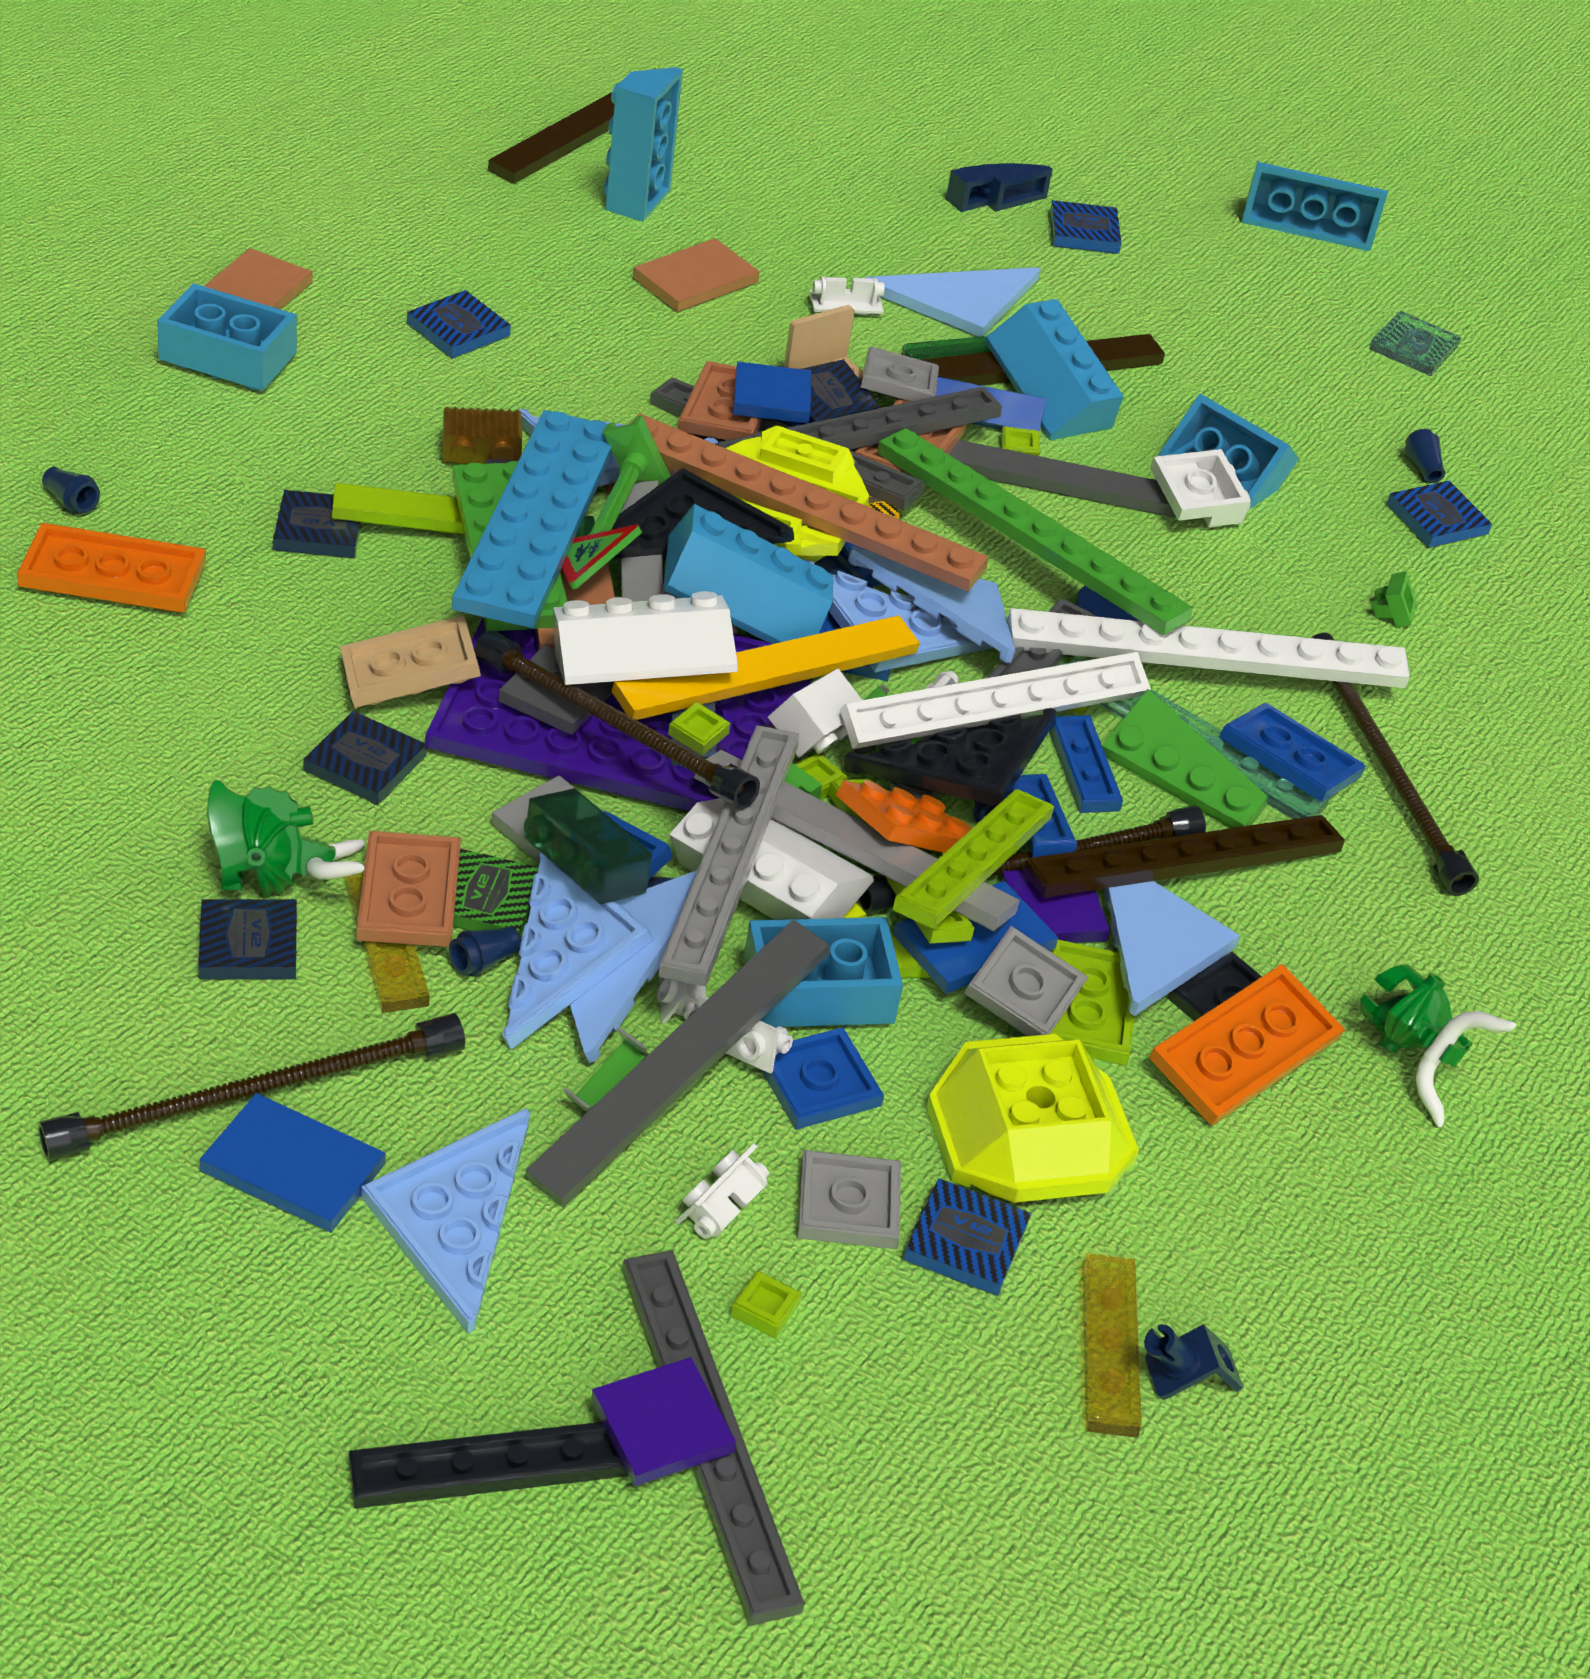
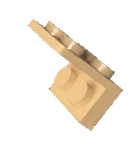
M845 305L792 320L789 327L784 367L802 369L844 359L861 381L863 371L847 357L855 310L850 305Z

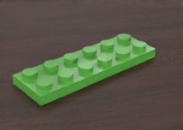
M518 461L453 465L452 479L470 559ZM560 572L534 629L554 628L553 607H564V603L568 602ZM483 617L486 631L533 629Z

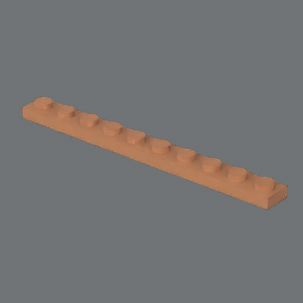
M639 413L636 416H643L668 468L675 471L684 468L728 493L762 507L802 519L803 524L967 592L970 591L987 568V555Z

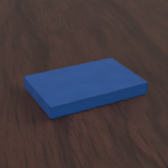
M1263 703L1224 725L1219 736L1220 739L1321 803L1361 778L1366 767L1361 761L1268 703Z
M1005 881L992 886L1020 900L1017 913L995 931L970 920L975 927L971 941L930 944L913 919L909 918L895 924L893 936L945 994L970 984L1011 926L1049 951L1056 948L1058 937Z
M256 1093L199 1159L201 1172L332 1233L361 1196V1186L372 1182L383 1168L386 1153Z

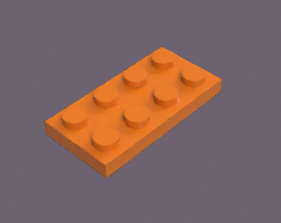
M41 523L17 572L18 586L185 613L206 563V549Z
M1281 964L1154 1047L1149 1059L1203 1118L1213 1126L1339 1040L1345 1028Z

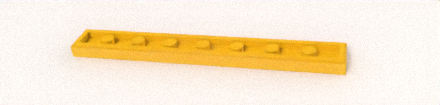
M900 615L736 652L738 672L614 681L611 692L629 717L639 720L689 708L695 702L702 705L827 675L836 669L844 671L915 654L920 642Z

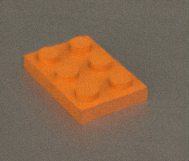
M843 780L836 793V796L889 841L945 853L972 829L964 821L948 816L944 812L946 806L929 795H923L919 799L903 789L894 787L892 792L887 791L878 784L868 780H864L862 784Z

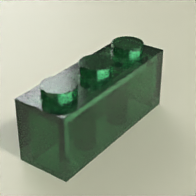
M576 788L529 798L527 818L524 822V838L600 905L646 893L652 853Z

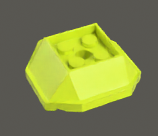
M777 425L763 431L759 437L746 439L726 448L868 507L869 494L854 466V460L849 448ZM734 495L792 527L795 539L791 542L776 543L774 545L789 550L793 555L803 560L816 562L825 556H838L846 541L803 524L802 519L762 507Z
M1057 1034L965 1042L929 1094L926 1106L951 1182L966 1187L974 1185L990 1195L1014 1203L1108 1193L1120 1180L1125 1171H1128L1133 1166L1139 1152L1111 1078L1095 1065L1080 1040H1063Z

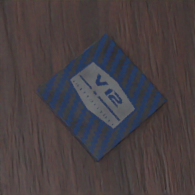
M844 359L802 368L803 370H811L809 423L879 409L880 406L868 390L860 387L861 381Z
M284 490L273 538V550L355 558L362 522L332 518L334 494Z
M352 711L303 759V770L378 805L427 755V744L358 712Z
M201 899L199 979H296L297 899Z

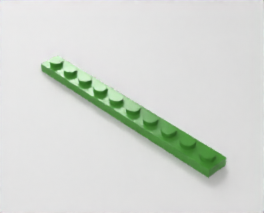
M905 428L879 441V455L915 478L924 481L932 489L1160 634L1166 635L1190 621L1192 606L1177 598L1173 593L1153 583L1144 575L1121 563L1112 555L1089 543L1083 537L1057 523L1056 520L1033 508L1027 502L1001 488L998 484L977 473L971 467L945 453L942 449L921 438L915 432Z

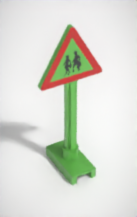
M643 416L635 417L632 424L616 427L614 422L609 423L603 431L608 444L612 446L611 450L620 467V475L591 532L586 536L574 539L563 563L562 569L573 590L581 586L642 533L638 524L611 530L636 482L658 480L660 485L671 477Z

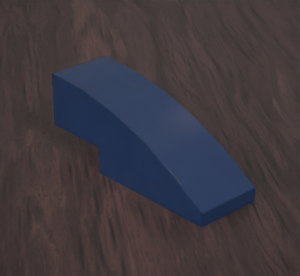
M1017 163L984 164L954 169L950 172L946 200L960 212L987 205L997 212L1045 199L1048 195L1053 169L1045 165Z

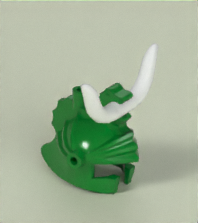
M219 780L212 782L208 793L206 814L210 837L217 850L222 870L221 890H242V884H244L242 871L255 868L265 898H270L273 892L277 894L283 893L286 886H294L295 882L292 877L295 873H300L302 876H307L309 873L311 877L316 879H335L352 876L364 871V865L359 862L333 861L360 851L365 846V841L357 839L328 845L326 841L320 842L318 838L311 839L309 836H302L299 827L314 824L311 807L298 808V802L293 800L287 791H278L271 786L266 788L254 787L245 796L234 793Z
M1409 964L1398 965L1378 974L1374 980L1387 992H1391L1399 983L1406 979L1413 991L1409 994L1389 999L1383 1002L1381 1006L1364 994L1360 999L1361 1012L1365 1018L1385 1034L1380 1043L1390 1052L1396 1053L1399 1048H1418L1423 1046L1427 1048L1417 1067L1415 1076L1417 1093L1429 1111L1436 1127L1441 1128L1445 1119L1444 1109L1433 1083L1434 1072L1438 1065L1443 1062L1456 1067L1463 1056L1469 1051L1472 1042L1464 1036V1031L1479 1028L1494 1033L1509 1032L1516 1027V1023L1481 1011L1463 1012L1452 1018L1450 1001L1442 989L1446 984L1442 978L1436 974L1429 973L1425 979Z

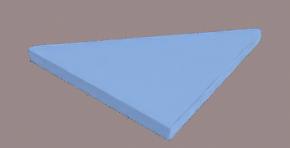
M1033 267L870 276L866 278H877L878 282H884V295L880 296L881 298L982 338L1039 280L1041 269Z
M852 546L848 561L852 565L872 569L874 579L894 592H897L899 587L902 588L909 596L914 598L913 603L936 619H939L941 614L944 615L951 623L957 626L956 630L958 633L980 647L986 642L1000 652V660L1005 663H1011L1015 647L997 583L978 579L970 591L967 592L871 551Z
M805 560V561H807V562H809V563H811V564H813V565H814V563H815V562L810 561V560ZM837 571V574L833 576V602L829 612L841 628L900 615L920 642L915 654L869 664L874 672L993 648L986 642L980 647L957 632V626L951 623L947 617L941 614L940 618L936 619L913 603L914 598L894 592L893 590H891L890 595L867 587V581L841 571Z
M547 844L541 846L539 850L541 859L538 874L534 875L529 900L531 909L528 923L524 925L519 950L521 960L518 974L514 976L509 1000L510 1015L508 1025L505 1026L502 1035L510 1049L521 1043L653 941L650 930Z
M698 870L615 900V902L650 930L653 941L570 1004L582 1047L589 1063L595 1062L601 1054L599 1051L601 1045L611 1031L614 1033L617 1031L635 1004L633 998L644 982L649 983L659 969L660 962Z
M1154 881L1103 889L1107 908L1111 912V929L1115 948L1119 950L1121 961L1119 966L1124 988L1128 992L1129 1013L1134 1016L1237 948L1240 938L1239 934Z
M527 1108L361 1186V1198L467 1334L474 1331L528 1131L530 1112Z

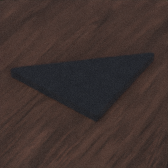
M684 468L677 471L621 512L611 529L638 524L642 531L637 538L612 559L667 554L670 533L694 504L719 514L723 519L754 532L758 537L772 544L787 543L795 539L793 528Z
M1046 708L1043 710V715L1021 720L1020 714L989 722V727L967 732L966 727L934 734L933 740L912 744L911 739L879 746V752L867 755L856 753V751L850 752L844 757V769L997 806L1008 796L1054 725L1056 709Z

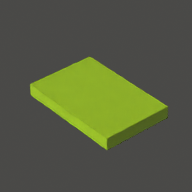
M1057 940L1056 948L1050 952L1088 976V979L1050 1034H1057L1063 1040H1080L1092 1059L1127 1066L1131 1051L1134 1015L1129 1013L1128 1009L1129 997L1122 981L1119 952Z

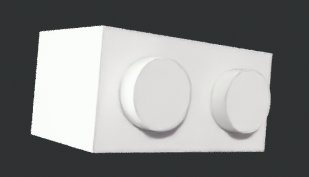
M836 669L794 693L768 718L776 729L799 733V745L796 751L798 757L813 749L817 754H820L838 739L841 741L848 736L840 709L846 703L861 701L862 699L841 671Z

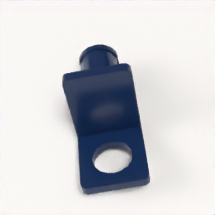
M1163 1324L1157 1325L1164 1337H1161L1153 1328L1146 1334L1144 1346L1148 1354L1145 1356V1361L1157 1395L1161 1399H1168L1214 1374L1220 1376L1236 1392L1244 1388L1230 1349L1204 1324L1180 1337L1171 1327Z

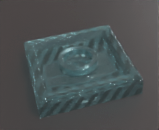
M1399 311L1372 339L1369 349L1432 376L1459 347L1461 337L1408 313Z

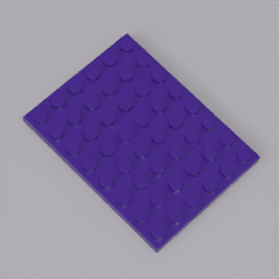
M483 618L471 640L474 649L479 637L486 632ZM535 629L496 631L519 644L522 648L521 653L528 660L539 651ZM733 634L736 652L773 644ZM478 660L481 676L468 679L460 684L449 685L425 734V743L429 749L549 778L561 776L564 780L573 784L690 811L697 802L719 799V797L709 791L710 786L694 778L695 774L595 716L591 715L573 735H570L499 702V690L516 673L509 670H503L500 673ZM814 678L702 704L731 723L729 734L703 756L668 735L669 724L688 708L637 721L704 759L723 750L743 760L756 725L776 729L768 716L794 693L812 684ZM612 693L605 700V703L625 713Z

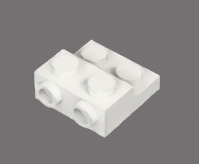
M1222 449L1153 458L1150 469L1178 521L1204 518L1208 527L1243 523L1246 512L1250 508V497L1248 492L1243 489L1233 465L1228 462Z

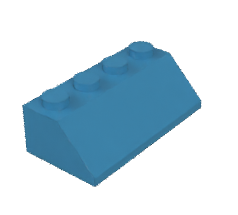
M673 67L633 71L614 86L611 96V102L615 104L614 115L609 124V134L612 135V141L606 156V164L609 165V175L603 189L604 195L607 196L606 210L643 222L670 192L683 69Z
M1257 162L1245 203L1242 223L1370 251L1388 191Z
M1058 299L1025 304L986 336V345L1017 392L1046 399L1040 427L1049 441L1111 429L1113 427L1124 396Z
M694 504L669 535L663 590L678 598H692L693 593L701 591L714 592L717 596L722 595L729 607L731 623L769 643L776 644L819 634L833 602L834 575L828 573L820 566L813 565L793 555L789 550L758 537L754 532L723 519L719 514Z

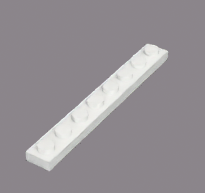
M1138 652L850 702L846 703L840 711L852 749L932 735L961 727L970 728L986 725L990 721L1019 714L1021 718L1041 715L1046 708H1054L1057 712L1143 696L1151 688Z

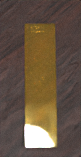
M364 871L344 877L356 924L358 923ZM362 941L382 1013L429 1006L430 995L414 944Z
M1086 1253L1082 1263L1086 1432L1138 1438L1142 1422L1135 1259Z

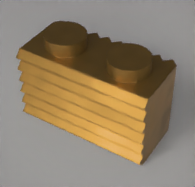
M448 406L444 408L443 463L487 464V459L519 461L522 453L521 412L518 409L513 412L511 409L497 411L495 408L491 411L488 408H485L483 411L480 408L474 410L472 407L468 410L464 407L458 409L456 406L453 409Z

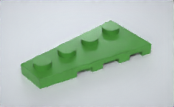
M1149 689L1102 744L1105 755L1110 760L1186 803L1198 806L1202 812L1231 828L1252 825L1267 806L1268 796Z

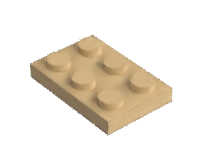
M464 615L340 646L354 708L365 705H377L385 700L408 694L416 695L428 689L448 684H460L468 679L481 676Z

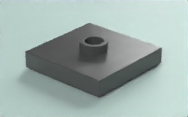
M544 645L530 661L563 679L555 657V649ZM518 673L499 690V702L570 735H573L591 716L588 712ZM614 681L572 685L605 702L612 694L611 690Z

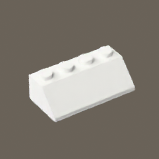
M701 591L693 593L692 598L675 599L672 595L659 594L651 596L649 601L632 602L629 598L617 597L607 600L606 604L589 605L586 601L574 600L564 603V607H553L555 657L565 685L738 672L730 610L723 596H717L714 592Z
M721 798L697 802L669 834L679 863L691 871L698 870L725 804V801ZM770 818L740 900L774 920L843 918L873 883L874 879L869 873Z

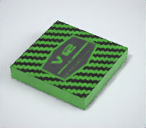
M460 848L453 926L471 931L502 929L512 926L521 937L524 925H526L530 914L531 906L529 900L534 875L538 874L539 867Z

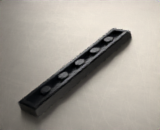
M602 1422L349 1450L348 1453L354 1509L629 1476Z

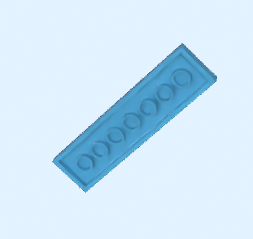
M543 410L452 596V610L535 628L613 454L612 446L608 444L603 434L606 423L569 416L563 412Z

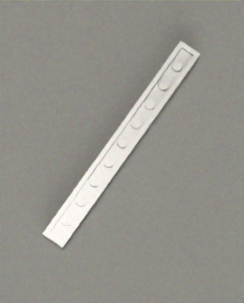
M1014 608L1010 609L1008 616V625L1014 647H1024V651H1029L1030 648H1046V653H1050L1053 649H1061L1064 655L1094 658L1138 652L1141 662L1399 688H1406L1410 679L1406 652L1403 647L1184 625L1179 626L1166 635H1162L1142 621Z

